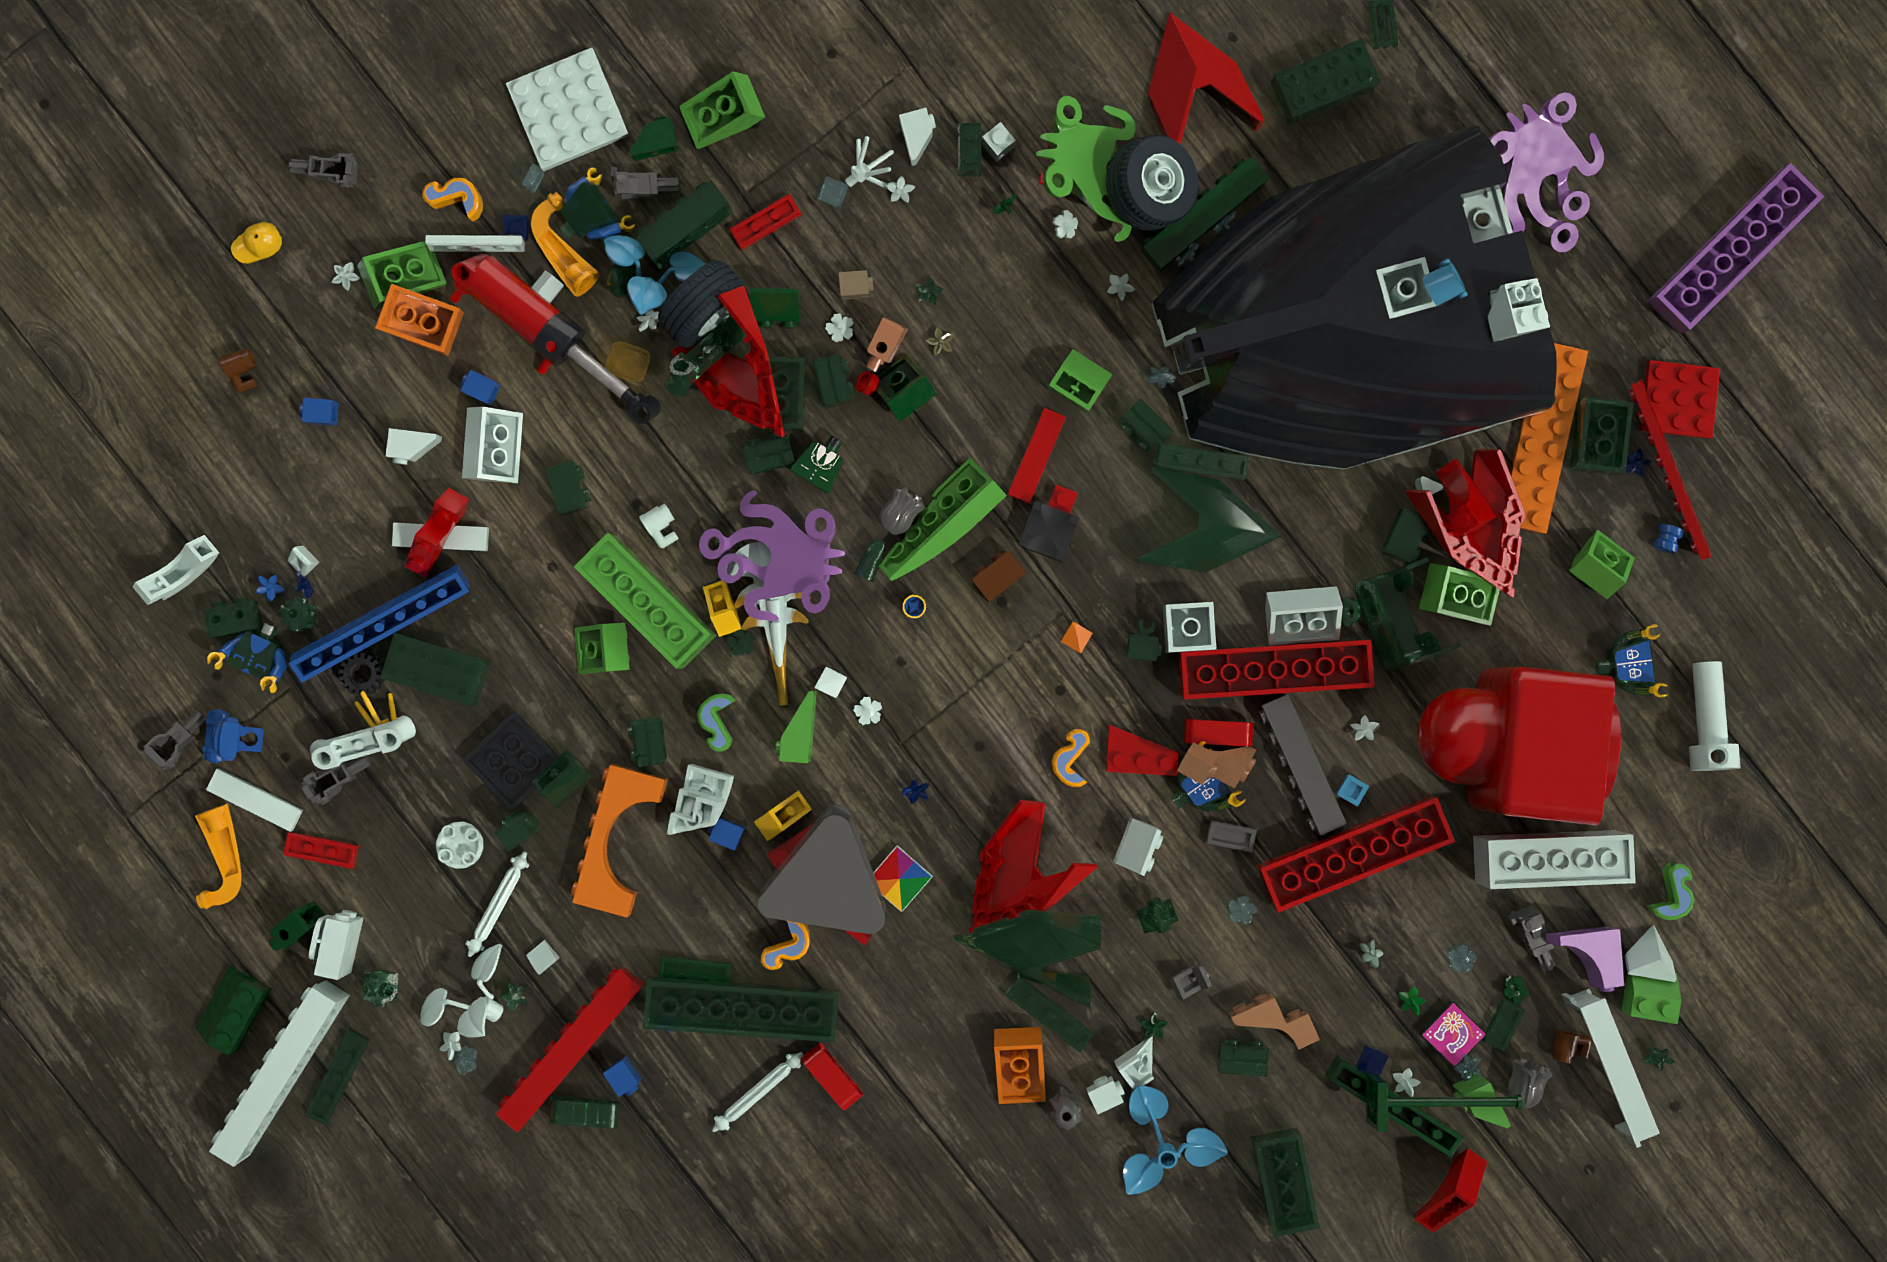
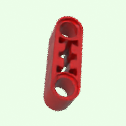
M1185 719L1184 743L1194 742L1199 744L1204 741L1205 744L1252 746L1253 723Z
M820 1042L801 1057L807 1069L844 1111L863 1096L857 1084Z

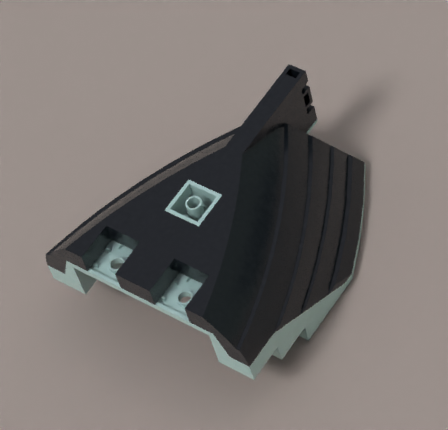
M1479 126L1468 127L1406 145L1386 155L1359 163L1333 175L1302 184L1269 197L1231 226L1198 255L1152 302V308L1157 326H1159L1164 346L1168 347L1178 344V347L1173 352L1179 373L1184 374L1203 368L1206 377L1205 381L1178 392L1189 439L1243 454L1294 464L1347 469L1431 446L1444 440L1485 430L1498 424L1535 415L1552 407L1556 399L1557 357L1550 327L1495 342L1491 333L1488 315L1500 286L1535 279L1536 277L1523 231L1513 233L1501 188L1509 181L1502 157L1488 137L1481 132ZM1478 214H1483L1487 217V226L1482 227L1476 223V216ZM1449 258L1457 270L1468 295L1458 300L1454 297L1436 306L1423 283L1422 277L1438 269V263Z

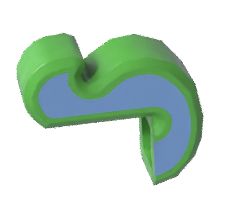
M725 693L715 694L706 699L700 705L697 713L698 723L701 727L713 734V737L707 739V744L712 750L717 752L727 750L733 741L717 713L737 701L735 697Z
M1669 862L1662 869L1669 901L1647 905L1646 907L1649 913L1658 918L1676 920L1686 916L1693 908V893L1684 884L1685 880L1690 881L1692 879V875L1687 866Z

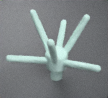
M865 136L862 148L861 140L857 139V165L851 167L852 174L845 180L846 183L852 187L858 181L863 182L866 179L888 189L887 183L872 176L890 172L891 168L870 170L891 156L894 151H888L867 166L863 163L869 136Z

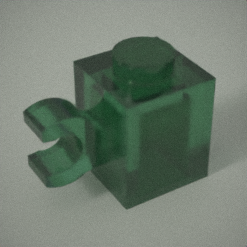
M1139 619L1138 635H1128L1126 658L1156 661L1157 656H1161L1162 643L1158 642L1159 637L1149 636L1156 629V621L1152 620L1151 627L1145 629L1143 627V619Z

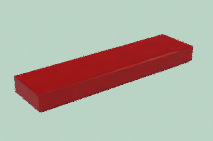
M1044 408L1008 493L1009 496L1030 504L1066 419L1065 416Z

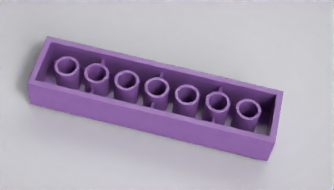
M1791 163L1781 168L1647 302L1679 334L1691 330L1824 196Z

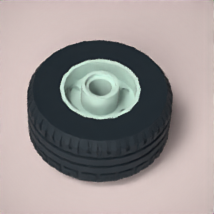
M1152 134L1136 139L1115 152L1106 172V190L1112 208L1124 222L1136 229L1153 231L1179 222L1187 216L1197 198L1198 175L1193 159L1180 143L1168 136Z
M711 261L690 275L668 297L658 313L659 324L681 347L691 348L709 337L731 316L718 296L741 286H744L747 293L746 284L724 261Z

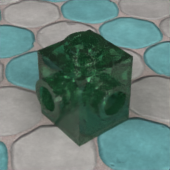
M294 597V600H285V604H282L279 612L281 617L280 623L288 624L287 629L302 632V628L312 629L317 618V606L308 604L309 599Z
M1160 897L1147 901V906L1136 911L1144 934L1155 931L1157 933L1166 932L1171 929L1170 925L1179 921L1171 898L1161 900Z
M389 970L365 971V980L362 987L363 1000L372 1002V1006L385 1007L387 1002H397V994L399 992L398 973Z

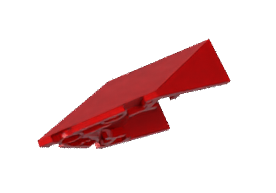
M1169 12L1148 92L1161 134L1181 144L1194 92L1196 89L1208 85L1249 114L1254 131L1259 130L1264 122V117L1238 64Z
M744 286L720 294L718 298L747 335L743 340L745 343H750L751 350L744 356L745 359L704 342H700L691 348L679 346L672 349L671 353L713 408L720 411L724 409L731 412L734 417L762 429L768 428L775 431L774 434L783 437L785 434L768 352Z
M1477 449L1474 451L1471 479L1497 515L1496 518L1479 530L1459 536L1446 518L1448 514L1436 506L1430 490L1408 489L1405 493L1449 557L1509 597L1514 598L1513 578L1514 574L1517 575L1522 541V537H1519L1521 522H1524L1525 511L1501 449Z
M1020 800L981 851L980 861H982L981 874L977 876L972 908V913L975 915L973 927L969 929V936L1038 919L1098 867L1092 863H1072L1067 871L1049 876H1044L1036 866L1045 804L1043 802Z

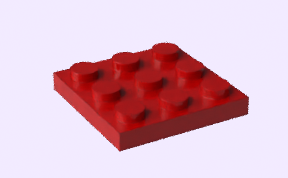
M1654 360L1647 361L1644 386L1663 434L1704 439L1713 438L1720 368ZM1640 421L1639 431L1650 432L1647 424L1642 425Z

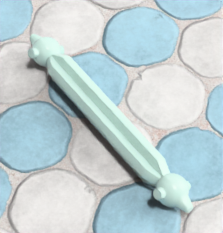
M524 851L519 856L511 858L510 861L513 862V866L507 870L474 932V939L467 940L465 943L469 949V957L480 950H484L481 942L487 939L520 878L521 869L529 867V863L526 860L527 852Z
M803 1053L787 1054L786 1062L779 1064L726 1110L724 1116H716L714 1118L715 1125L712 1131L728 1130L730 1128L729 1122L738 1119L790 1073L791 1068L801 1067L800 1060Z

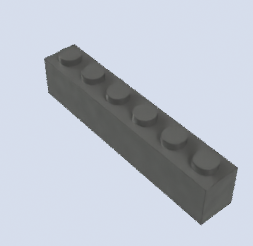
M1282 694L1260 704L1261 711H1258L1262 723H1267L1270 729L1268 737L1272 745H1277L1280 754L1277 756L1282 767H1287L1290 775L1287 776V779L1292 789L1296 788L1300 797H1297V801L1302 811H1307L1309 818L1306 821L1312 832L1316 831V834L1321 836L1346 825L1347 823L1289 695Z

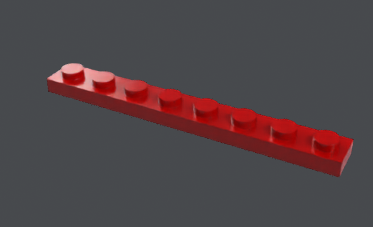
M1642 379L1635 381L1631 385L1632 389L1629 390L1633 403L1638 402L1641 411L1638 412L1639 419L1642 425L1647 424L1650 433L1646 435L1650 446H1656L1658 455L1655 458L1659 468H1664L1667 476L1664 477L1668 490L1673 489L1676 498L1673 499V503L1677 512L1682 511L1685 520L1681 522L1685 533H1691L1693 541L1690 542L1694 555L1699 554L1701 560L1710 558V548Z

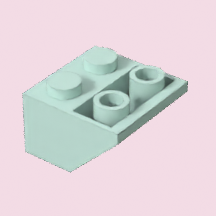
M1537 278L1500 286L1488 315L1494 342L1550 327L1548 313L1545 309L1541 287Z
M1130 817L1114 862L1145 876L1146 871L1150 872L1155 859L1152 858L1154 849H1159L1162 843L1163 836H1161V830Z

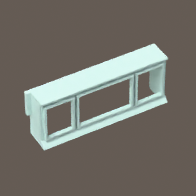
M1590 988L1574 995L1561 994L1565 1004L1581 1012L1625 1120V1122L1615 1125L1616 1131L1624 1135L1627 1141L1636 1148L1641 1147L1640 1141L1660 1133L1606 999H1600L1592 995Z

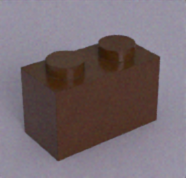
M1001 550L991 558L993 563L986 568L982 565L972 573L975 577L971 581L988 602L1027 573L1010 551L1004 553Z

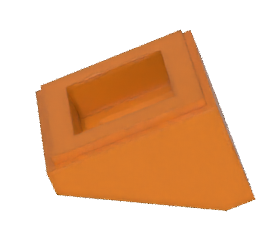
M1072 621L1061 642L1081 654L1093 633Z

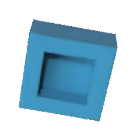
M1347 774L1336 795L1358 807L1369 786Z

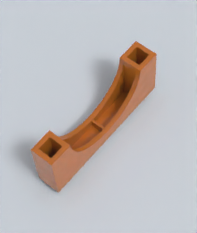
M616 764L605 768L602 782H605L603 791H599L596 799V804L599 807L597 814L593 813L589 826L593 829L591 836L586 837L583 850H586L585 858L580 860L577 873H580L579 880L574 882L571 890V896H574L572 903L627 918L631 915L637 892L625 887L618 881L610 868L607 856L609 833L616 819L628 807L640 802H661L668 778Z

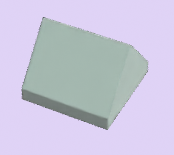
M545 270L532 286V289L551 303L564 285Z
M1423 476L1415 480L1417 490H1430L1431 494H1434L1443 488L1442 484Z
M304 546L294 547L288 558V562L303 577L319 563Z

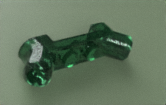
M730 313L727 314L725 319L717 320L715 322L716 329L686 355L680 352L672 359L669 365L670 374L664 384L671 394L677 397L685 396L697 378L737 343L744 342L743 339L747 335Z

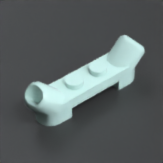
M402 715L385 724L328 740L318 739L310 747L312 762L316 767L324 770L337 767L344 761L372 753L394 751L398 749L401 743L414 737L416 729L412 720Z

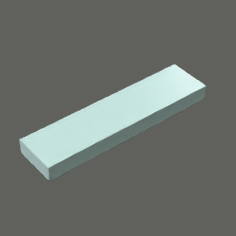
M426 235V245L431 252L525 251V243L522 236Z
M393 523L392 546L411 547L415 534L424 524ZM455 526L442 549L488 551L489 528Z
M220 768L216 769L206 789L290 832L294 830L303 812L302 809Z

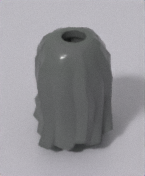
M902 485L901 488H896L892 493V497L879 514L880 525L893 535L907 531L915 516L925 507L921 496L916 494L913 497L912 494L908 493V487Z
M1524 1058L1512 1060L1513 1072L1508 1085L1507 1095L1508 1097L1521 1095L1523 1108L1529 1109L1539 1104L1545 1085L1553 1075L1548 1066L1542 1064L1535 1065V1060L1533 1059L1528 1061Z
M1060 1086L1059 1094L1049 1099L1048 1103L1052 1109L1047 1112V1117L1051 1118L1059 1129H1064L1067 1132L1082 1121V1108L1079 1105L1081 1101L1075 1099L1074 1094L1069 1093L1068 1090Z

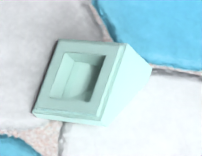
M826 667L815 688L837 698L847 677Z

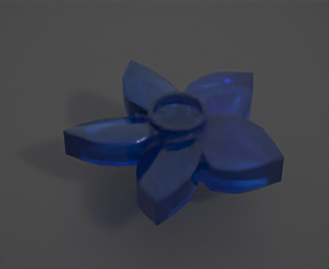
M1639 448L1634 456L1623 455L1624 459L1630 463L1625 467L1624 473L1635 471L1638 476L1643 477L1645 472L1643 466L1649 465L1652 461L1647 458L1642 459L1643 453L1641 448Z
M300 571L296 572L300 582H298L295 590L299 591L302 589L303 595L308 599L314 593L307 576L303 577Z
M912 780L910 786L905 787L901 792L904 796L909 797L910 803L913 804L918 800V797L928 799L925 790L929 787V783L918 785L916 780Z

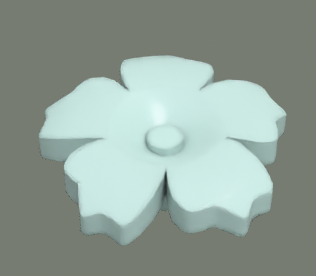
M1062 210V215H1057V217L1053 218V224L1058 226L1055 228L1056 236L1071 239L1075 235L1074 229H1077L1078 221L1076 217L1073 218V214L1069 210Z
M839 313L834 314L833 318H831L832 323H826L825 329L829 335H832V340L836 343L843 341V337L849 340L853 336V329L850 328L854 324L852 318L844 317L842 320V316Z
M864 697L860 701L862 706L855 705L853 711L856 713V716H861L859 723L862 725L870 724V719L875 724L880 721L881 714L877 711L882 709L881 703L874 700L871 704V698Z

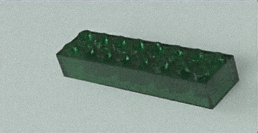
M649 976L646 988L643 1029L835 1042L839 990Z

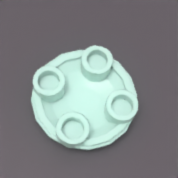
M453 822L444 826L436 841L438 858L447 866L456 869L467 868L473 865L480 858L483 851V838L479 830L466 822Z

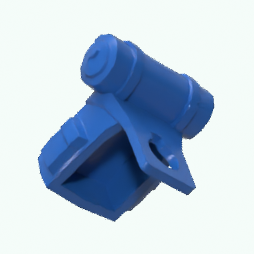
M221 709L208 712L205 747L202 750L204 751L203 759L210 763H219L221 761H233L236 753L239 751H262L263 728L242 726L238 722V718L229 717V713ZM252 732L257 735L258 741L253 746H247L244 741H240V736H245V734Z

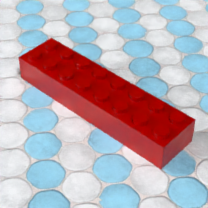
M1371 640L1178 652L1181 699L1184 700L1374 687Z
M1430 795L1256 865L1272 907L1279 913L1453 843L1455 840L1438 798Z

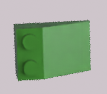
M731 72L679 106L697 149L746 130L765 118L748 75Z
M426 241L362 257L357 265L374 310L383 308L391 284L419 294L447 284L435 252H431L428 249Z
M1430 563L1419 609L1491 626L1500 590L1473 572Z
M817 691L808 692L783 733L781 740L777 741L776 755L780 756L779 761L811 762Z

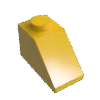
M719 581L703 587L710 618L719 637L740 630L741 625L727 583Z
M798 790L754 821L765 839L769 841L812 809Z

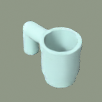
M665 504L660 507L656 506L639 516L643 525L660 548H665L679 539L674 531L665 537L660 532V530L670 525L671 521L675 520Z

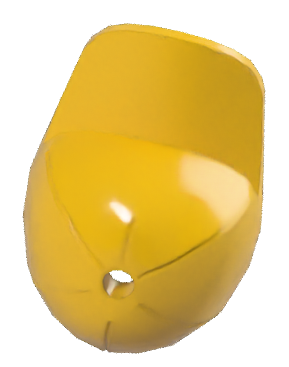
M257 223L248 227L244 233L234 240L231 245V252L241 263L249 264L268 258L280 250L282 237L276 226L272 223Z

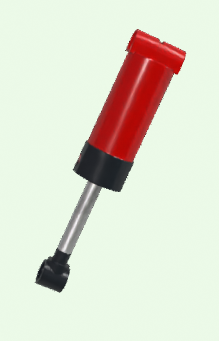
M482 253L459 262L452 267L453 283L456 288L450 296L451 302L458 303L463 294L472 296L544 357L537 368L538 373L544 375L551 364L555 367L559 366L570 357L628 404L627 409L634 422L645 424L659 415L661 405L655 397L651 395L645 396L641 392L639 394L635 393L578 345L585 335V330L564 312L554 307L495 257ZM643 406L647 409L648 413L643 410Z

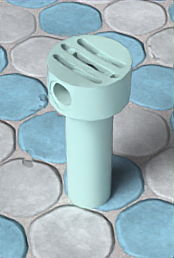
M1722 662L1693 663L1699 745L1689 747L1691 771L1741 768L1739 744L1728 743ZM1712 752L1716 753L1718 756L1717 763L1713 762L1711 759Z

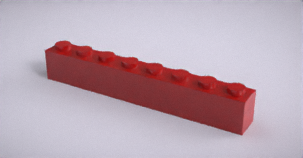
M624 966L619 970L614 968L605 978L608 983L604 988L598 986L590 996L593 999L588 1006L583 1004L575 1013V1016L578 1017L573 1024L568 1022L559 1032L562 1037L556 1043L553 1040L546 1047L544 1052L547 1055L542 1060L537 1058L529 1067L530 1075L526 1079L522 1076L513 1086L516 1089L513 1095L510 1097L507 1094L498 1104L501 1109L496 1115L517 1133L644 985L640 979Z

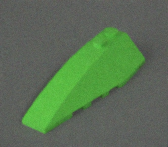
M969 458L933 493L932 497L934 499L927 508L924 507L918 513L920 518L914 526L910 525L909 529L905 531V538L902 542H897L879 565L880 569L891 581L916 569L959 540L1007 495Z

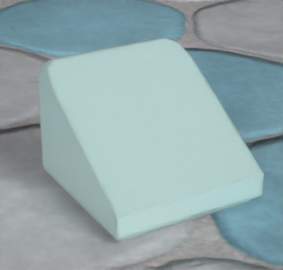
M545 940L526 955L538 975L560 958Z

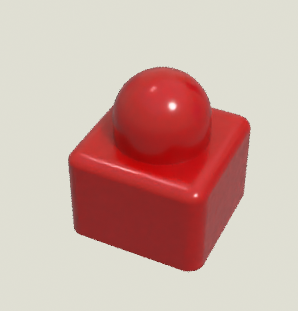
M1530 667L1485 669L1478 678L1477 689H1453L1437 696L1427 705L1417 726L1416 738L1420 755L1429 769L1442 779L1455 784L1467 785V800L1475 809L1506 816L1598 825L1603 816L1604 801L1609 796L1614 785L1620 759L1621 725L1618 709L1614 702V679L1612 676Z

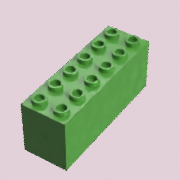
M607 533L574 566L676 669H684L717 636L615 535Z

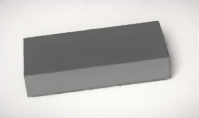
M1209 820L1205 843L1252 853L1257 830Z

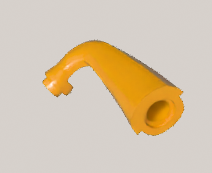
M557 192L554 194L550 193L547 196L548 199L542 202L532 215V232L555 271L573 295L578 297L586 293L599 278V272L550 228L549 218L551 214L565 207L563 205L564 199Z
M228 803L195 815L223 877V884L220 889L214 892L204 890L196 896L197 904L201 909H208L214 905L228 903L238 894L241 887L239 853Z

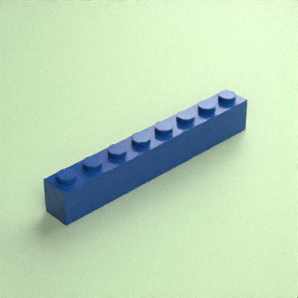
M456 564L291 654L288 664L300 681L304 682L468 593L470 582L459 565Z

